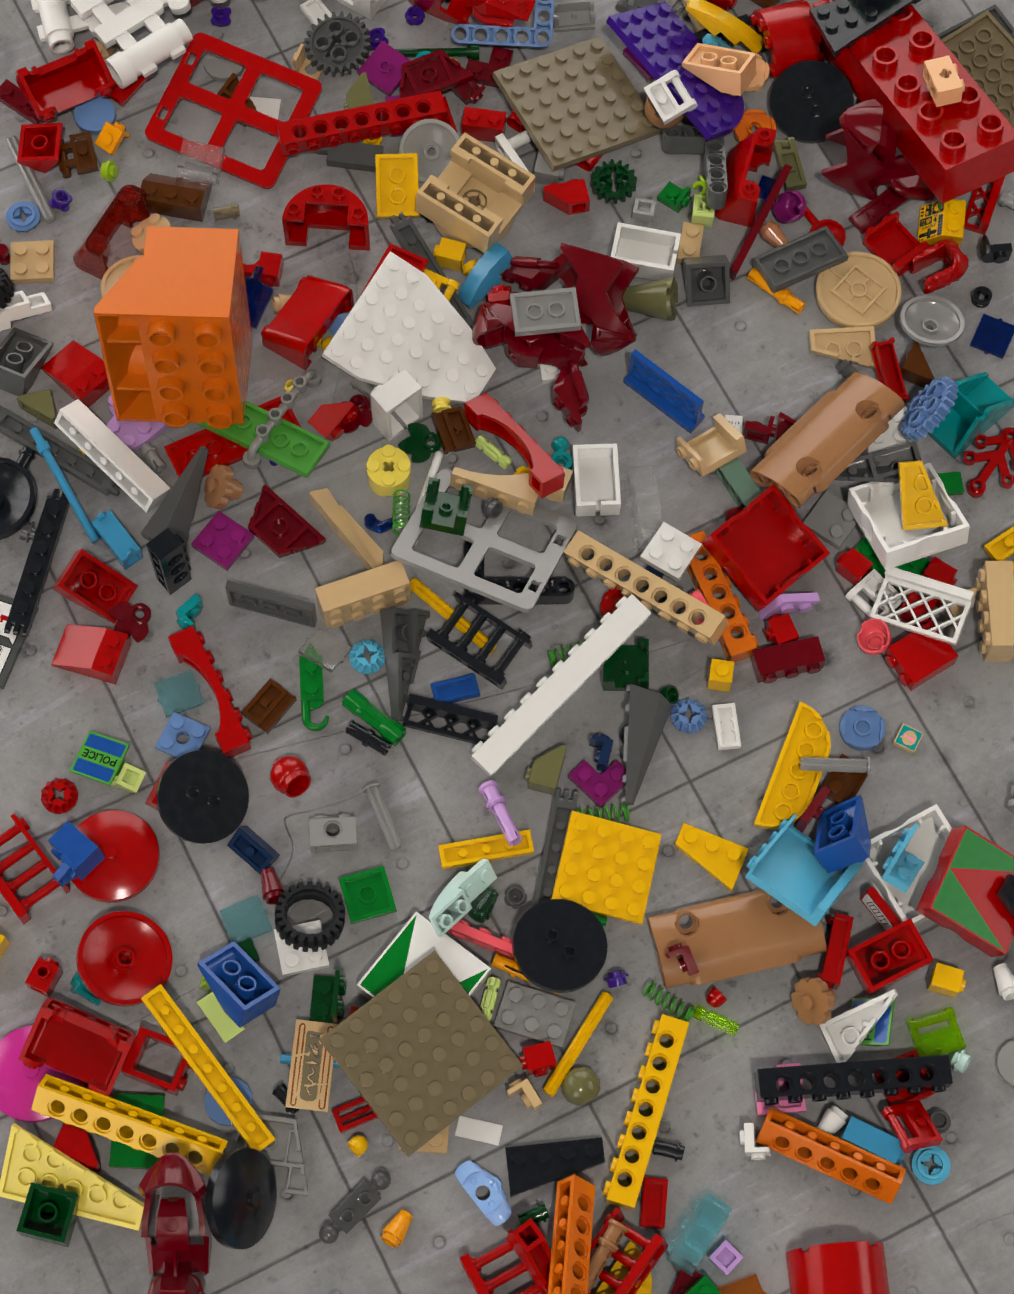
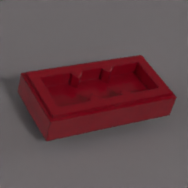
M822 786L800 817L796 825L798 831L803 833L813 818L817 820L825 809L822 805L829 796L831 789Z

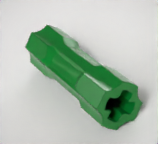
M356 689L350 690L344 697L342 706L369 724L385 740L392 743L393 746L398 745L405 737L407 732L403 726L381 712Z

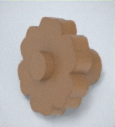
M216 464L211 468L210 476L206 478L204 492L206 493L204 500L208 507L222 510L227 506L228 500H238L241 497L243 485L237 479H233L234 472L231 467Z
M806 977L795 983L796 992L792 993L791 999L793 1001V1009L798 1011L799 1020L803 1021L806 1025L815 1024L817 1026L825 1024L827 1020H830V1010L835 1008L836 996L834 991L828 988L827 983L819 977L813 979Z

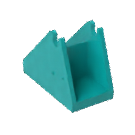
M987 372L956 382L959 392L956 394L958 398L953 401L955 405L950 407L949 410L951 412L945 416V421H940L939 427H934L933 433L928 432V435L953 459L974 443L976 436L984 434L1014 408V398H1011L988 377L989 374Z

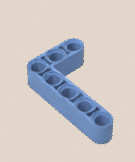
M535 0L534 27L513 26L506 28L492 25L457 24L452 28L451 37L457 43L546 47L552 41L554 0ZM547 10L550 13V19L547 22H541L538 19L540 11ZM459 27L466 30V37L462 40L455 36V30ZM482 28L486 30L487 37L485 40L481 41L476 38L475 33L477 29ZM500 29L505 30L508 34L507 39L503 42L496 38V32ZM521 30L528 33V40L523 43L519 42L516 37L517 33ZM541 31L547 32L549 35L548 42L544 44L537 40V35Z

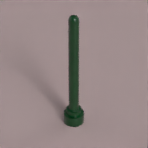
M471 44L467 48L395 49L405 57H416L422 51L432 53L441 49L448 56H467L471 60H479V44Z

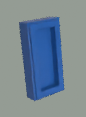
M475 673L430 684L434 700L452 704L480 697Z

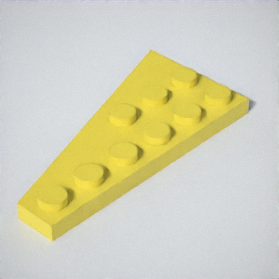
M12 1124L0 1179V1197L25 1203L32 1182L79 1194L77 1216L139 1231L141 1229L144 1210L143 1202L19 1125Z

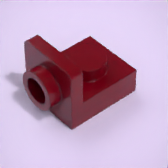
M770 416L768 426L758 421L751 422L746 420L743 432L744 438L768 445L769 437L774 438L777 425L773 424L775 416Z
M680 942L668 947L669 952L664 954L666 959L680 954L681 958L678 959V963L683 973L687 971V974L691 976L699 972L689 945L682 946Z

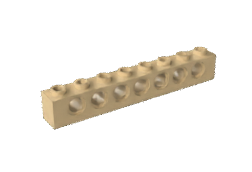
M579 530L563 551L568 558L567 562L574 568L578 569L580 566L585 569V573L593 579L597 577L602 579L604 585L612 590L615 588L619 589L626 598L633 594L649 611L653 609L658 612L657 615L664 621L669 622L671 620L677 623V628L685 633L688 631L695 634L694 637L704 644L709 642L715 645L729 624L726 616ZM594 554L591 560H586L588 555ZM607 565H612L610 570L603 571ZM630 575L629 580L621 581L624 576ZM649 586L647 591L640 592L642 587ZM661 597H667L665 602L658 603ZM679 608H686L682 614H676ZM697 619H705L702 624L695 625Z

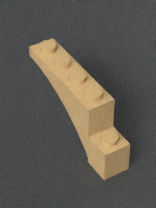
M454 467L451 473L450 486L456 490L461 491L463 484L473 486L472 494L476 497L487 500L492 497L498 498L503 506L515 509L523 514L533 516L541 498L529 486L530 473L492 475L472 472ZM562 467L565 472L564 488L546 496L551 501L562 503L571 484L573 470Z

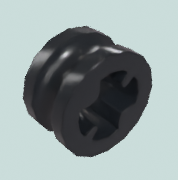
M985 286L977 287L971 297L973 305L977 308L987 307L992 299V292ZM980 294L984 295L983 300L979 299Z

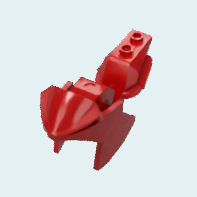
M408 0L413 6H419L423 12L446 22L470 24L468 19L471 13H473L474 18L483 23V25L506 28L513 27L515 20L528 21L536 3L533 0H451L446 10L441 7L442 0Z

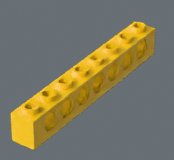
M664 1014L661 1015L660 1021L655 1019L651 1032L655 1034V1039L653 1043L648 1042L644 1055L649 1057L646 1066L641 1065L637 1079L642 1080L639 1089L634 1088L631 1102L635 1103L633 1112L627 1111L624 1125L628 1126L626 1135L621 1134L617 1148L621 1149L619 1158H613L610 1171L614 1172L611 1182L606 1181L602 1194L607 1196L605 1203L634 1211L690 1022ZM669 1038L672 1041V1046L665 1048L661 1046L659 1040ZM661 1060L666 1068L661 1071L656 1070L653 1067V1062ZM655 1083L659 1091L657 1093H649L646 1090V1085ZM641 1106H648L652 1110V1114L647 1117L642 1116L639 1108ZM634 1129L643 1130L645 1138L641 1140L635 1139L632 1136V1131ZM634 1152L638 1156V1161L635 1163L627 1162L625 1154ZM626 1175L631 1179V1184L623 1187L618 1183V1178Z
M48 1074L43 1077L37 1087L31 1109L43 1116H49L65 1124L85 1129L89 1133H95L111 1141L131 1146L133 1149L153 1154L157 1158H161L163 1155L171 1152L179 1153L187 1157L197 1171L203 1175L211 1174L217 1161L225 1154L229 1142L223 1138Z

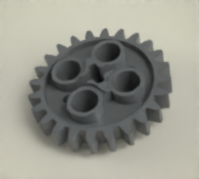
M343 11L340 12L339 16L332 12V17L330 18L324 14L325 20L323 21L317 18L318 25L311 24L313 31H307L309 38L304 39L306 55L311 65L316 66L318 72L323 69L325 75L331 71L333 77L336 76L337 72L344 76V71L346 70L349 74H352L351 68L353 67L359 70L358 63L364 64L363 57H369L367 50L372 49L370 44L372 40L365 23L360 22L358 16L353 19L351 13L344 17ZM340 29V31L333 33L334 30ZM343 55L342 58L336 59V57Z

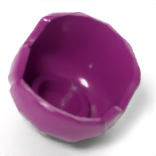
M795 190L781 193L780 199L773 204L774 216L783 223L797 222L803 217L807 208L805 197Z

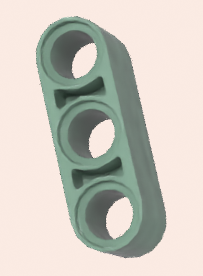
M738 458L716 469L720 481L738 507L741 506L744 509L750 502L762 494Z

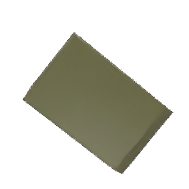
M50 389L18 396L17 401L20 409L54 429L58 428L54 424L57 415Z

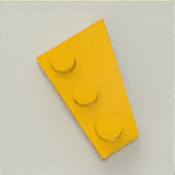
M921 460L898 462L902 529L912 530L948 526L923 462Z
M683 823L675 843L676 848L693 862L709 872L710 876L720 881L732 893L749 850L748 848L686 823Z

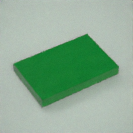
M116 1093V1100L164 1117L165 1095ZM111 1141L110 1168L150 1169L160 1159L153 1154L133 1149L131 1146L117 1141Z

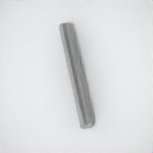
M14 135L6 139L7 145L45 222L55 221V214L49 206V202L33 169L17 162L19 149L17 137Z

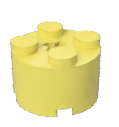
M388 444L375 450L370 455L366 464L367 479L374 493L386 497L393 496L397 490H407L411 482V463L404 451Z

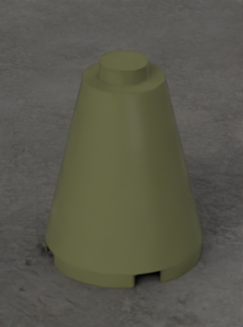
M668 277L629 286L623 294L626 309L674 321L677 309L673 308L675 303H678L677 280H675V277Z

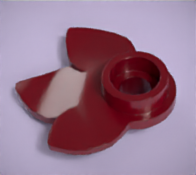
M357 394L352 396L349 401H345L362 406H360L361 409L358 411L356 419L346 425L344 433H352L360 425L369 427L373 418L372 412L369 409L370 402L368 398Z
M119 603L108 611L109 615L117 620L113 630L128 634L129 637L132 635L137 643L146 638L149 631L147 623L151 618V611L147 605L137 603L132 606L127 603ZM137 612H143V613H144L143 618H141V619L137 618V617L135 616L136 613H137Z

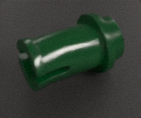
M538 1203V1207L517 1214L520 1224H524L530 1218L535 1224L541 1221L545 1223L546 1219L550 1218L545 1204L539 1205Z

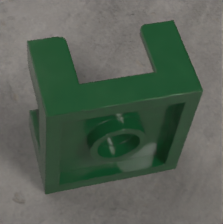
M429 477L419 527L463 536L473 486L463 484L460 496L439 492L440 479Z
M637 639V645H621L603 664V691H626V686L629 684L649 689V639Z

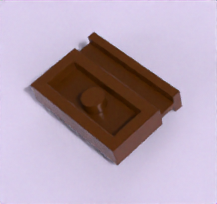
M462 406L442 410L440 413H432L431 418L445 454L476 446V441Z
M270 678L241 713L242 716L268 734L297 699Z
M841 754L840 757H839V758L851 759V758L847 757V756L844 755V754ZM830 772L823 784V787L826 786L831 789L827 799L839 804L856 797L868 775L856 772Z

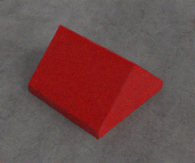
M63 124L21 125L17 162L42 173H47L60 159Z

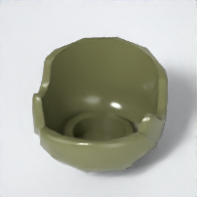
M575 1068L565 1076L561 1084L562 1094L568 1102L576 1106L589 1103L597 1097L600 1091V1079L590 1068Z

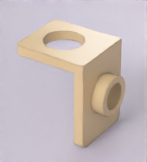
M301 43L292 59L295 71L319 80L323 69L315 74H308L305 71L308 66L312 65L310 60L306 58L305 46Z

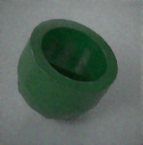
M665 686L659 691L670 704H675L678 701L679 693L676 687Z

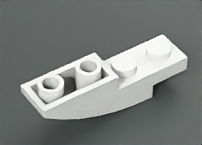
M23 290L15 292L14 296L10 297V303H6L7 306L4 309L0 308V332L11 329V321L52 311L51 303L46 294L41 292L26 296Z

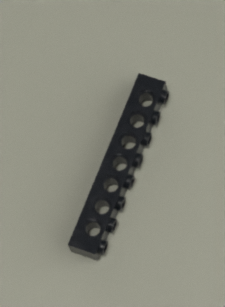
M949 1054L757 1069L754 1073L757 1102H764V1105L767 1106L777 1105L781 1100H788L789 1104L801 1103L803 1099L812 1098L813 1102L826 1101L827 1097L836 1096V1100L850 1099L851 1095H860V1098H871L875 1096V1093H884V1096L899 1095V1091H908V1094L913 1095L923 1093L922 1090L931 1089L932 1093L945 1092L946 1088L953 1084ZM920 1070H925L929 1073V1081H925L920 1077ZM896 1072L905 1074V1083L897 1080ZM872 1074H879L882 1077L883 1083H874ZM853 1075L857 1077L859 1085L852 1086L848 1082V1076ZM825 1077H830L834 1080V1088H829L825 1085ZM801 1079H806L811 1083L810 1090H805L801 1087ZM776 1082H785L787 1091H779L776 1087Z

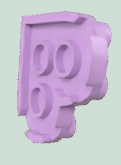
M111 395L108 397L112 418L107 423V427L131 450L138 451L142 444L153 441L170 427L163 422L117 421Z

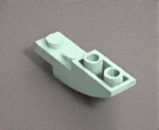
M482 858L468 872L460 871L438 896L429 915V920L438 937H442L472 909L470 903L497 879L488 859Z

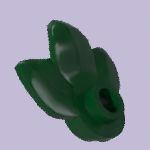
M420 423L408 424L410 436L398 444V447L406 454H412L413 463L425 462L432 453L439 451L442 446L438 434L430 432L426 425ZM430 441H432V442H434L435 444L432 445V446H429L427 443L430 442Z

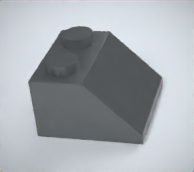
M726 255L683 258L684 285L688 307L730 303L729 260Z

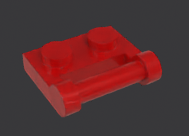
M921 1101L890 1105L881 1111L882 1116L885 1120L889 1121L900 1140V1147L904 1153H910L915 1149L937 1146L943 1140ZM897 1116L902 1118L913 1138H909Z

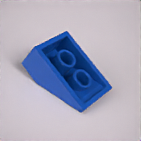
M856 796L824 809L818 821L814 854L827 873L843 870L846 866L863 862L869 858L871 840L862 796Z
M235 941L198 962V968L222 1009L239 1028L276 1006L281 988Z

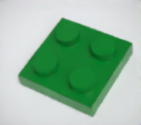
M384 866L339 878L351 925L397 912Z

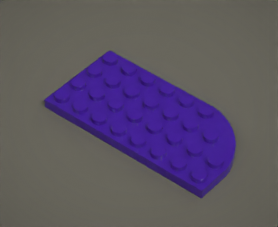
M664 1L608 17L606 23L655 80L673 70L678 71L680 80L687 92L698 104L694 110L684 114L707 141L728 135L736 129L744 114L742 95L731 96L727 93H722L682 67L684 59L695 45L701 42L697 40L696 35L684 24V21L676 15L670 5ZM673 83L667 84L678 105L683 104L684 101Z

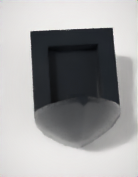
M983 235L980 243L982 261L985 263L995 262L997 264L1009 261L1013 251L1011 243L990 245L988 237Z

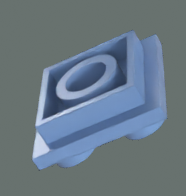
M173 712L155 749L175 758L188 752L200 750L211 728ZM181 735L190 737L189 741L185 744L178 743L177 739Z

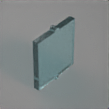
M192 670L154 683L159 696L157 699L158 703H161L166 718L170 717L173 712L181 713L204 705L199 691L200 685L196 683Z
M258 895L219 911L225 923L224 929L229 933L232 942L239 943L248 938L253 939L272 931L266 916L268 912L263 909Z

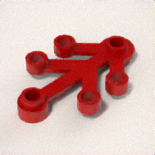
M1005 428L997 436L987 437L983 434L976 436L974 446L977 449L982 450L986 446L1001 444L997 450L975 453L974 451L965 452L963 463L967 466L989 461L979 477L969 482L967 493L971 497L979 498L984 494L986 490L985 483L997 465L1001 476V486L1005 489L1013 486L1014 476L1009 473L1005 454L1009 449L1013 460L1012 469L1014 470V439L1008 438V435L1014 437V428ZM978 440H983L985 444H979ZM971 456L973 460L970 461L966 457ZM1004 479H1009L1011 483H1006ZM974 484L980 485L981 488H975Z

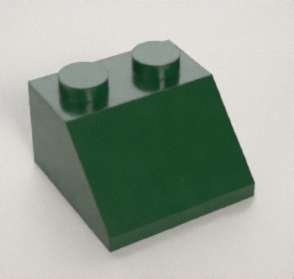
M31 1182L16 1231L21 1236L69 1247L76 1223L79 1194Z

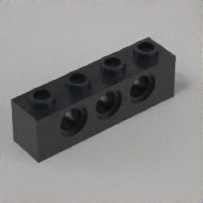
M167 528L149 541L146 546L157 580L171 595L192 578L190 575L191 567L187 563L189 559L185 555L187 551L183 546L184 541L177 532L173 534Z

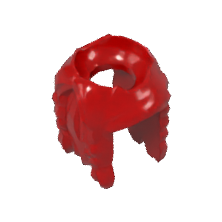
M948 238L941 240L933 246L930 245L928 249L912 259L911 274H915L941 260L948 267L926 278L924 281V294L932 293L945 288L951 282L959 281L968 269L969 260L967 255L961 252L959 244L954 239Z

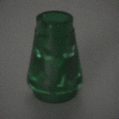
M488 887L471 904L472 909L468 912V915L478 923H484L486 920H489L499 896L498 892Z

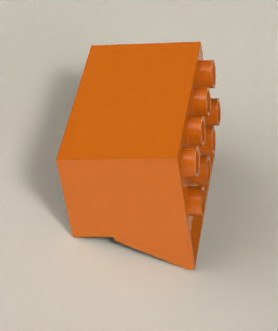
M147 226L143 257H138L94 307V317L116 420L163 422L170 427H183L187 423L206 422L209 426L217 429H225L232 424L244 425L253 338L239 229Z

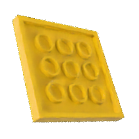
M571 811L551 900L564 899L573 901L586 907L593 913L642 925L662 834Z

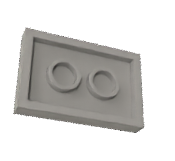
M575 287L510 294L515 337L581 330Z
M508 981L494 1028L540 1043L551 1041L553 1047L562 1049L576 1002Z

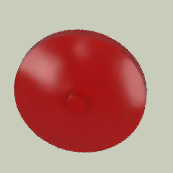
M109 810L88 817L76 827L97 845L105 856V859L82 881L78 877L74 880L72 879L73 884L81 893L96 901L116 903L135 897L152 882L158 870L160 850L155 834L144 820L129 812Z
M130 911L112 912L94 921L82 935L76 953L77 970L89 992L105 1003L122 1007L142 1004L141 998L160 984L164 986L171 973L173 960L171 946L163 930L150 918Z

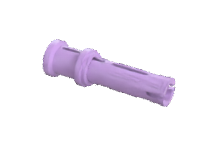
M490 780L483 783L478 788V792L480 795H483L487 803V810L494 814L508 845L511 847L512 845L520 844L523 839L506 809V799L504 796H501L497 781Z

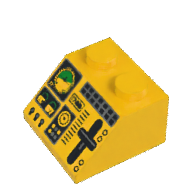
M952 199L941 204L938 200L921 206L917 241L921 244L926 240L929 245L933 246L941 240L952 238L959 244L960 248L964 235L966 201Z

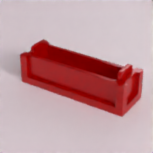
M894 337L879 343L878 341H873L869 348L878 381L894 391L902 398L904 404H907L910 400V395H907L893 344L895 342Z
M835 913L834 918H829L827 923L831 924L827 951L825 952L821 974L816 975V977L827 983L828 988L837 990L841 983L854 917Z

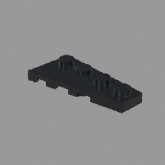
M602 1137L505 1147L511 1198L520 1193L531 1191L542 1185L605 1163Z

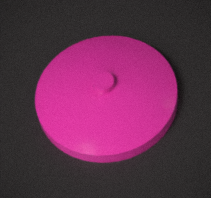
M31 1025L16 1029L0 1040V1110L17 1121L38 1123L52 1119V1117L43 1116L31 1110L37 1087L43 1077L48 1074L78 1086L81 1085V1080L46 1065L31 1069L24 1066L23 1061L18 1060L33 1026Z

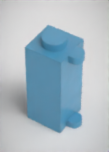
M111 510L97 515L92 522L93 528L123 569L126 570L143 558L141 549Z
M853 1116L848 1120L840 1138L894 1164L896 1162L900 1164L905 1155L900 1147L901 1142L898 1138Z

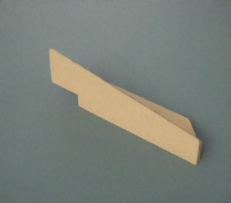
M323 488L310 491V503L323 516L324 522L368 570L382 566L384 551L344 507L338 505L329 489Z

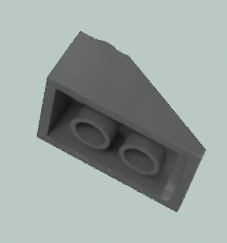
M14 327L0 343V389L16 396L26 394L32 387L41 367L46 361L53 347V342Z

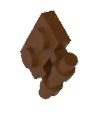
M90 131L69 135L70 143L64 144V140H61L60 162L58 166L63 174V178H70L71 170L74 168L77 169L78 175L99 171ZM73 152L74 158L68 159L67 154Z

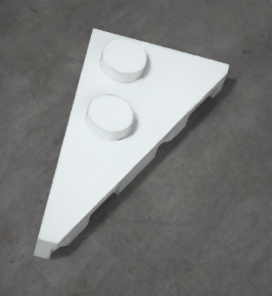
M896 989L828 1020L825 1024L819 1025L837 1063L849 1060L898 996Z

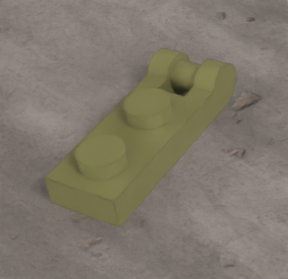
M787 137L786 140L781 141L780 139H775L773 151L775 152L780 172L784 164L792 166L784 183L785 191L805 189L807 182L794 137Z

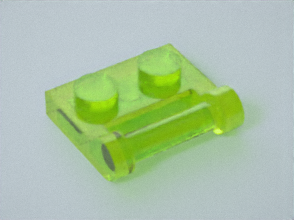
M953 1007L945 1008L943 1012L917 1020L914 1018L906 1020L909 1034L919 1057L946 1055L966 1048ZM943 1021L948 1022L949 1027L921 1036L918 1032L920 1028Z

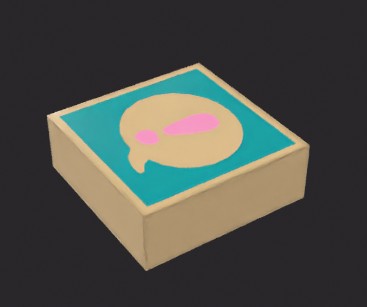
M903 723L892 745L913 755L924 733Z

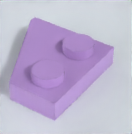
M818 593L780 594L758 612L760 620H767L776 614L784 615L787 613L794 614L811 611L813 606L820 601Z

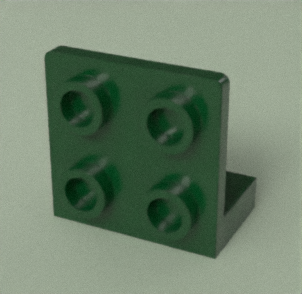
M341 968L335 969V977L314 975L310 1021L339 1024V1019L344 1018L345 1006L343 1005L341 995H346L347 981H345V976L341 973Z

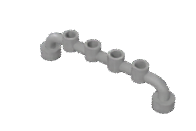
M309 369L302 376H296L293 379L291 391L282 393L279 407L272 408L268 412L269 420L267 423L257 426V436L252 441L248 451L243 455V463L246 468L256 469L260 466L261 456L257 453L258 448L263 442H267L270 439V432L275 426L282 423V416L287 410L294 407V400L297 396L304 393L307 387L317 388L320 386L322 378L318 370Z

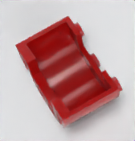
M796 0L754 10L749 15L751 26L755 27L758 34L763 32L765 47L770 50L772 55L771 63L768 66L769 76L774 79V82L785 69L796 63L808 60L824 62V53L820 52L821 34L809 15L811 6L807 1Z
M331 184L311 186L297 193L285 207L282 216L285 245L307 247L309 228L350 231L349 249L370 251L367 210L359 197L350 190Z
M870 1241L828 1243L809 1246L806 1251H802V1248H797L786 1252L790 1294H890L884 1244L881 1242H874V1245H870Z

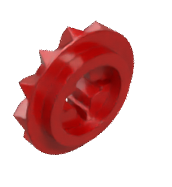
M55 778L51 782H47L44 789L41 790V802L45 809L53 814L69 812L78 801L76 786L66 778ZM53 790L58 792L65 791L63 793L65 802L59 798L54 800L56 796Z

